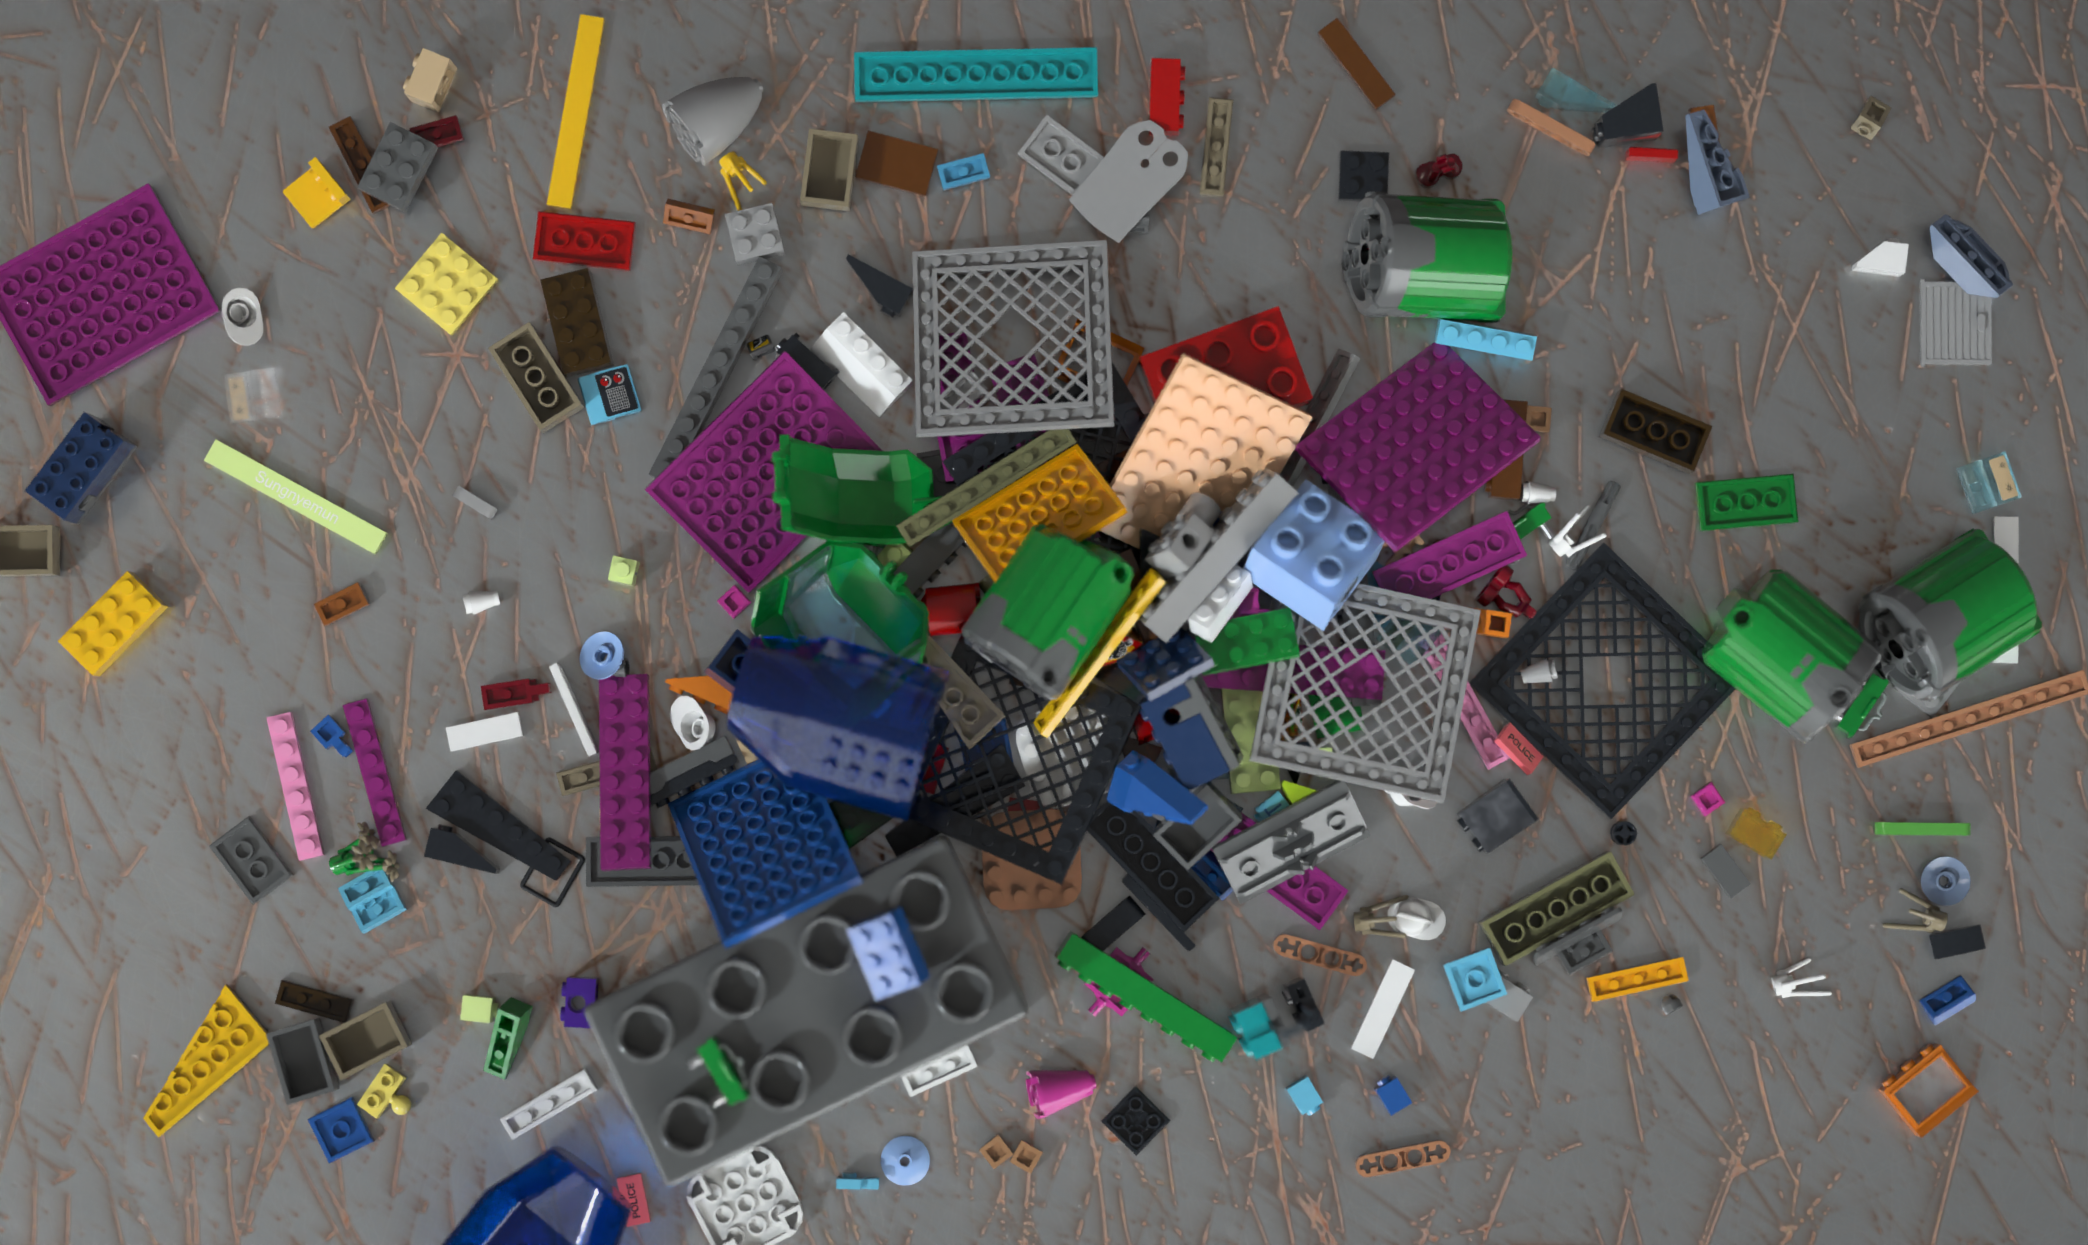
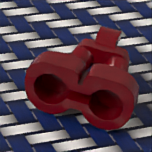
M1454 153L1443 154L1436 157L1437 162L1430 161L1420 165L1415 171L1417 182L1424 188H1432L1438 183L1439 178L1444 177L1448 180L1457 178L1463 168L1460 157Z
M1508 565L1499 568L1495 572L1489 583L1485 585L1475 599L1484 607L1494 601L1500 610L1512 613V616L1515 618L1521 614L1526 618H1533L1537 612L1529 605L1532 599L1521 583L1510 581L1514 570ZM1502 588L1514 590L1519 602L1517 605L1505 602L1499 595V591Z

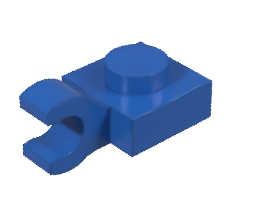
M327 715L310 731L327 750L334 746L342 757L345 756V758L353 752L350 746L341 739L346 732L331 715Z

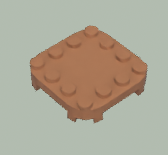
M1051 809L1045 811L1050 823L1062 818L1060 810ZM1008 811L1011 819L1024 815L1023 811ZM1004 812L992 816L995 826L1007 821ZM1042 812L1029 817L1033 829L1046 825ZM1026 819L1013 823L1017 836L1030 831ZM987 820L985 824L991 827L989 820ZM1062 823L1051 827L1055 837ZM1009 825L998 829L1013 836ZM1048 828L1035 833L1039 845L1052 841ZM1032 835L1020 839L1036 846ZM1051 846L1046 847V848H1044L1043 850H1046V851L1049 852L1050 849H1051ZM1080 848L1063 886L982 851L985 894L990 903L1000 909L1060 908L1074 902L1081 892Z

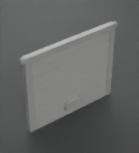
M1921 279V367H1926V365H1991V297L1967 294L1957 282H1925V279Z

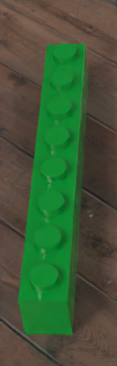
M1069 931L1054 955L1059 960L1057 963L1059 966L1067 971L1073 968L1080 973L1078 978L1089 985L1092 981L1100 986L1098 990L1110 998L1114 994L1121 999L1119 1003L1127 1009L1132 1010L1134 1007L1141 1011L1140 1017L1151 1024L1154 1020L1162 1025L1160 1029L1170 1036H1173L1174 1033L1182 1037L1180 1042L1192 1050L1195 1046L1203 1051L1201 1055L1211 1062L1217 1059L1222 1063L1238 1038L1232 1032L1072 931Z

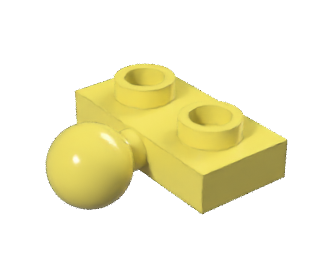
M384 1064L357 1105L376 1119L380 1118L389 1103H391L392 1110L396 1114H407L411 1109L410 1099L404 1095H395L407 1077L390 1065Z

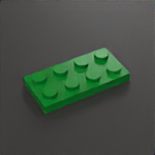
M1291 608L1229 619L1212 643L1195 634L1196 643L1212 658L1214 667L1202 673L1203 676L1300 657Z

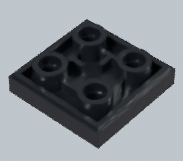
M1136 1086L1101 1120L1136 1156L1171 1121Z

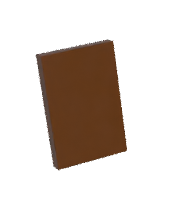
M868 130L855 178L926 197L938 149Z

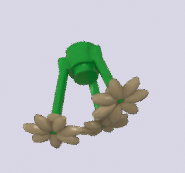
M366 822L357 823L361 830L359 838L347 847L338 850V855L330 858L329 865L335 875L345 873L348 876L359 872L383 870L387 875L390 874V880L394 882L395 879L399 878L397 869L400 865L396 862L397 854L388 850V858H385V862L380 865H373L372 861L376 860L377 856L370 854L373 847L374 849L378 848L379 839L374 836V829H369ZM350 850H353L356 854L355 856H353L351 853L348 852ZM356 862H360L359 867L354 868Z

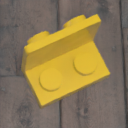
M316 157L308 162L311 168L283 190L284 195L313 229L351 200Z

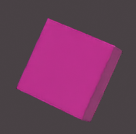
M736 585L732 586L717 600L733 619L752 603Z
M1712 782L1690 796L1703 816H1707L1725 803Z

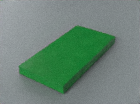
M1794 474L1695 483L1700 531L1798 522Z

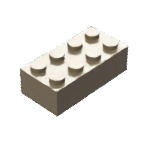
M530 322L488 347L542 433L547 432L585 408Z

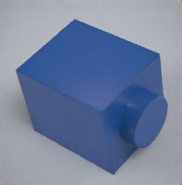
M1387 1075L1376 1082L1378 1086L1374 1090L1391 1116L1412 1104L1396 1076L1391 1078Z

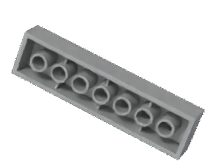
M1265 468L1264 470H1259L1253 476V483L1247 489L1244 488L1235 497L1237 501L1231 508L1227 507L1219 515L1220 520L1215 526L1211 527L1215 534L1192 567L1167 579L1164 586L1138 618L1165 643L1168 642L1298 494L1277 473Z

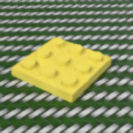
M441 233L395 289L453 336L499 280Z

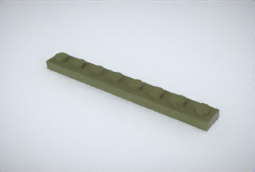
M1069 429L1048 430L896 525V527L910 547L1076 443V440Z

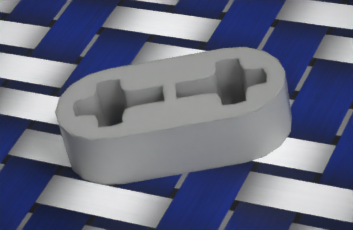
M459 485L452 495L491 520L498 510Z

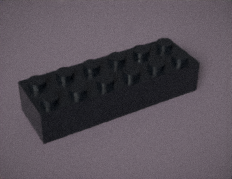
M1108 801L1096 810L1087 831L1183 932L1220 899L1191 868L1187 870L1153 835L1154 829L1137 811L1133 810L1132 813L1125 812Z

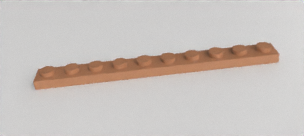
M2080 670L1849 745L1856 766L1860 768L2087 695L2088 681L2084 670Z

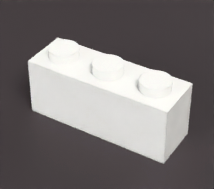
M1234 565L1188 618L1191 632L1212 643L1253 588L1251 573Z

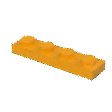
M1684 957L1586 977L1591 1002L1689 981Z

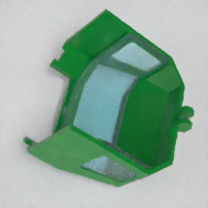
M826 541L757 590L750 629L755 637H760L763 643L762 648L768 653L787 641L849 706L831 719L829 724L835 726L839 723L842 728L850 729L873 712L910 675L921 667L928 640L929 611L922 601H918L904 584L908 578V574L905 571L899 572L894 577L893 573L897 569L895 561L892 560L884 566L878 560L876 554L868 550L863 544Z

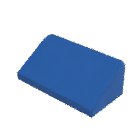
M1211 850L1191 867L1222 901L1233 891L1215 853Z
M1960 975L1919 1001L1932 1023L1936 1026L1974 1003L1976 995Z

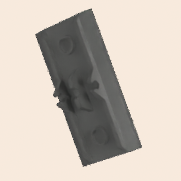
M1337 780L1214 845L1212 850L1241 905L1297 874H1305L1304 871L1309 868L1313 870L1316 864L1371 835L1346 782Z

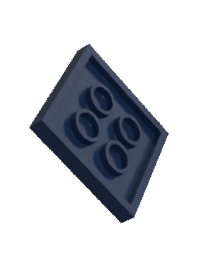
M1182 627L1175 632L1167 643L1161 638H1157L1117 660L1119 669L1149 701L1214 667L1212 658Z

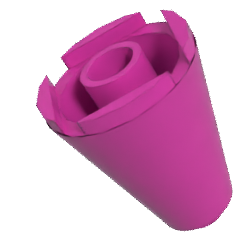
M1031 1070L1026 1072V1075L1030 1076L1029 1079H1026L1027 1094L1030 1106H1036L1038 1112H1035L1034 1116L1037 1119L1045 1118L1092 1095L1093 1089H1096L1095 1077L1093 1074H1089L1087 1070Z

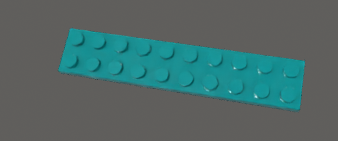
M1097 47L854 52L855 102L1098 97Z

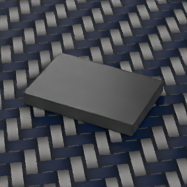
M250 816L209 845L252 905L256 904L294 875Z

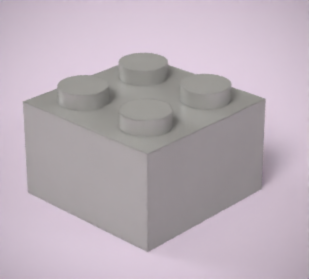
M772 203L725 214L738 266L756 262L759 256L769 259L785 255Z

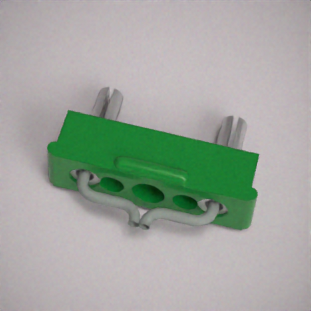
M1540 503L1534 508L1531 505H1524L1514 512L1511 509L1507 511L1508 514L1517 515L1526 508L1530 509L1512 522L1520 540L1538 527L1541 528L1548 539H1552L1555 536V533L1547 523L1552 517L1546 510L1545 503Z
M1873 673L1863 683V689L1846 714L1842 713L1837 718L1840 723L1836 728L1847 734V738H1852L1857 730H1867L1874 719L1879 720L1883 714L1880 710L1887 700V695L1883 691L1889 684L1888 679L1883 680ZM1880 695H1883V700L1877 707L1878 716H1872L1867 724L1861 728L1860 725Z
M712 1036L707 1040V1043L697 1048L700 1055L688 1061V1065L702 1058L691 1065L690 1068L693 1069L704 1062L722 1091L721 1094L711 1099L710 1102L713 1103L723 1096L725 1097L714 1103L713 1107L725 1101L731 1106L740 1100L745 1101L750 1097V1093L746 1088L748 1080L741 1068L742 1064H744L741 1057L735 1058L727 1045H721L715 1036ZM724 1049H726V1051L728 1052L729 1056L733 1061L739 1062L738 1071L741 1074L744 1082L742 1081L741 1077L739 1076L738 1072L736 1071L735 1067L733 1066L731 1060L729 1059Z

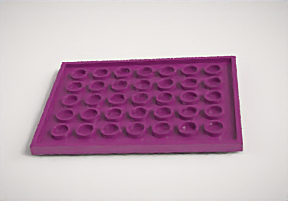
M149 183L0 266V321L48 406L58 403L221 311Z
M1434 342L1298 443L1295 450L1396 552L1535 446L1541 437L1448 345Z
M783 351L645 488V491L748 593L807 536L782 530L781 505L773 502L775 467L772 462V453L780 451V435L789 434L794 439L834 449L883 451L786 351Z

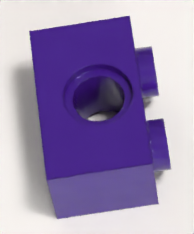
M567 977V982L562 983V997H566L565 1007H561L560 1021H564V1027L591 1028L584 1009L588 1004L598 1000L599 978ZM579 995L585 999L583 1009H577L573 1005L575 996Z

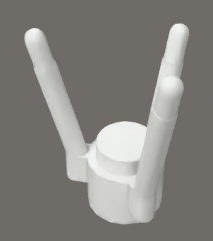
M1587 505L1580 513H1576L1566 526L1548 542L1560 557L1564 554L1570 557L1575 552L1607 536L1606 533H1602L1571 547L1574 542L1567 534L1591 509L1590 505Z
M1806 958L1784 970L1776 971L1777 976L1771 977L1776 996L1782 995V998L1789 996L1831 995L1832 992L1822 990L1791 991L1795 989V985L1825 979V974L1796 980L1793 979L1792 975L1787 976V974L1811 962V958Z

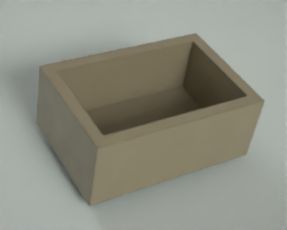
M809 129L800 196L802 206L850 211L859 144L858 134Z
M55 525L0 526V577L60 576V527Z
M391 1001L385 1002L319 1035L340 1080L412 1045Z

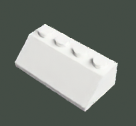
M844 312L823 332L810 349L830 369L834 371L837 368L840 371L837 377L879 418L914 384L913 380Z

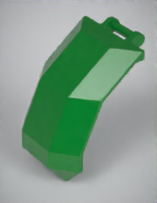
M787 434L780 435V451L772 453V462L775 467L773 502L781 505L782 530L831 542L906 543L896 525L932 504L913 503V499L934 497L933 470L908 449L896 451L834 449L794 439Z

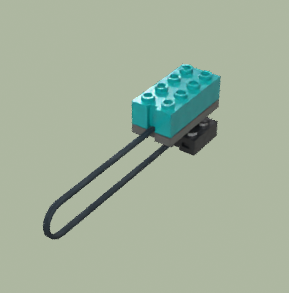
M1298 977L1283 984L1285 990L1282 991V995L1287 1005H1293L1295 1013L1292 1014L1296 1023L1294 1027L1285 1028L1272 998L1266 993L1230 1009L1232 1015L1228 1016L1233 1029L1238 1034L1241 1033L1242 1037L1238 1040L1248 1057L1252 1056L1255 1060L1263 1058L1282 1049V1047L1293 1044L1289 1036L1304 1030L1309 1032L1325 1024L1303 977Z

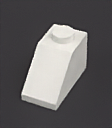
M1888 238L1887 241L1879 244L1853 264L1852 271L1900 277L1906 272L1909 244H1903L1900 239Z

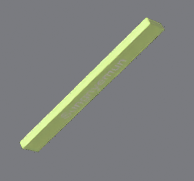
M216 439L204 459L207 463L374 554H377L388 534Z

